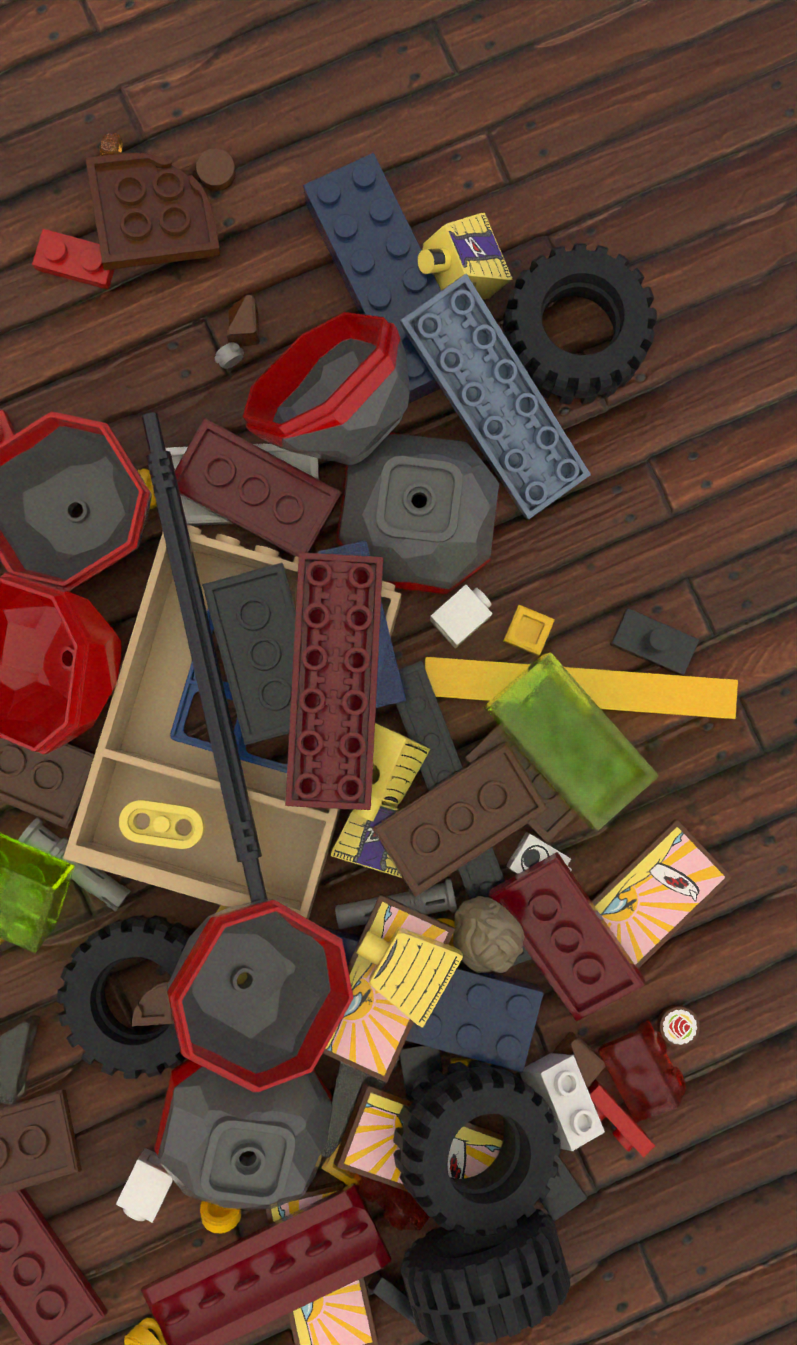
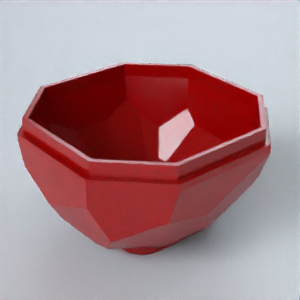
M6 572L0 577V738L31 751L48 754L94 726L117 684L122 654L121 640L88 599L10 572Z

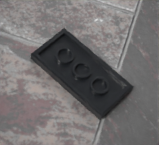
M279 563L202 584L245 745L289 734L296 608L284 564Z

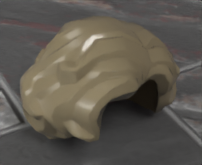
M481 896L464 901L459 906V909L456 910L454 915L455 931L453 933V945L461 950L463 954L461 961L477 973H488L491 971L498 973L506 972L523 952L525 935L522 926L516 918L495 900Z

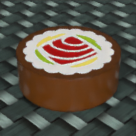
M671 1005L665 1008L659 1015L657 1022L658 1031L668 1044L674 1047H686L697 1039L700 1031L699 1020L689 1008L683 1005Z

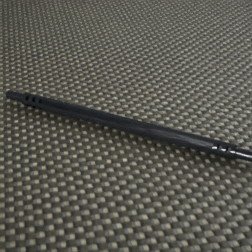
M147 413L141 416L150 453L146 456L236 858L237 862H242L250 901L267 899V894L258 859L262 857L172 456L171 452L166 451L158 413Z

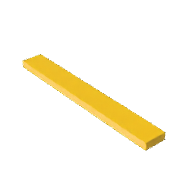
M425 657V670L436 697L520 703L547 676L551 675L581 708L736 719L738 680Z

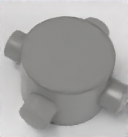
M228 343L216 352L215 361L224 369L231 368L242 360L244 350L237 343Z

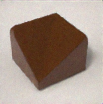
M252 295L244 296L229 309V328L226 333L229 343L234 342L239 346L258 345L260 342L258 307L255 297Z
M569 1032L553 1051L556 1054L574 1055L587 1088L606 1067L601 1056L573 1032Z

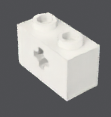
M550 1053L524 1067L523 1073L519 1072L522 1080L549 1105L548 1112L555 1116L558 1130L553 1134L560 1139V1149L574 1151L605 1133L574 1055Z

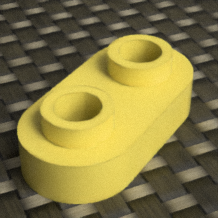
M137 800L127 804L119 816L120 830L128 840L176 849H187L195 846L203 838L206 828L202 814L195 808L150 800ZM140 813H145L150 818V824L146 829H142L137 825L136 819ZM182 819H186L191 823L192 829L188 835H183L178 831V823Z

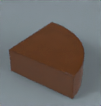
M170 980L156 984L142 996L134 1010L132 1026L174 1024L166 991Z

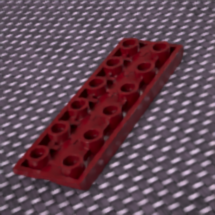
M299 552L285 806L371 810L383 557Z
M355 1183L143 1286L141 1291L161 1329L167 1345H224L383 1268L392 1258Z

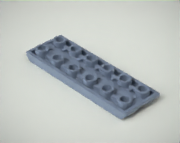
M467 274L458 278L399 320L411 343L526 519L532 518L591 475Z

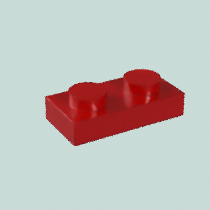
M46 229L42 230L32 262L35 270L109 290L115 269L104 270L100 244Z
M595 1079L587 1089L600 1121L607 1117L616 1127L612 1134L628 1152L635 1148L645 1157L655 1147L654 1143L599 1081Z

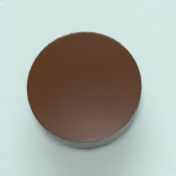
M219 148L208 149L197 160L196 171L200 182L206 188L213 191H221L233 183L236 169L232 157L225 150Z

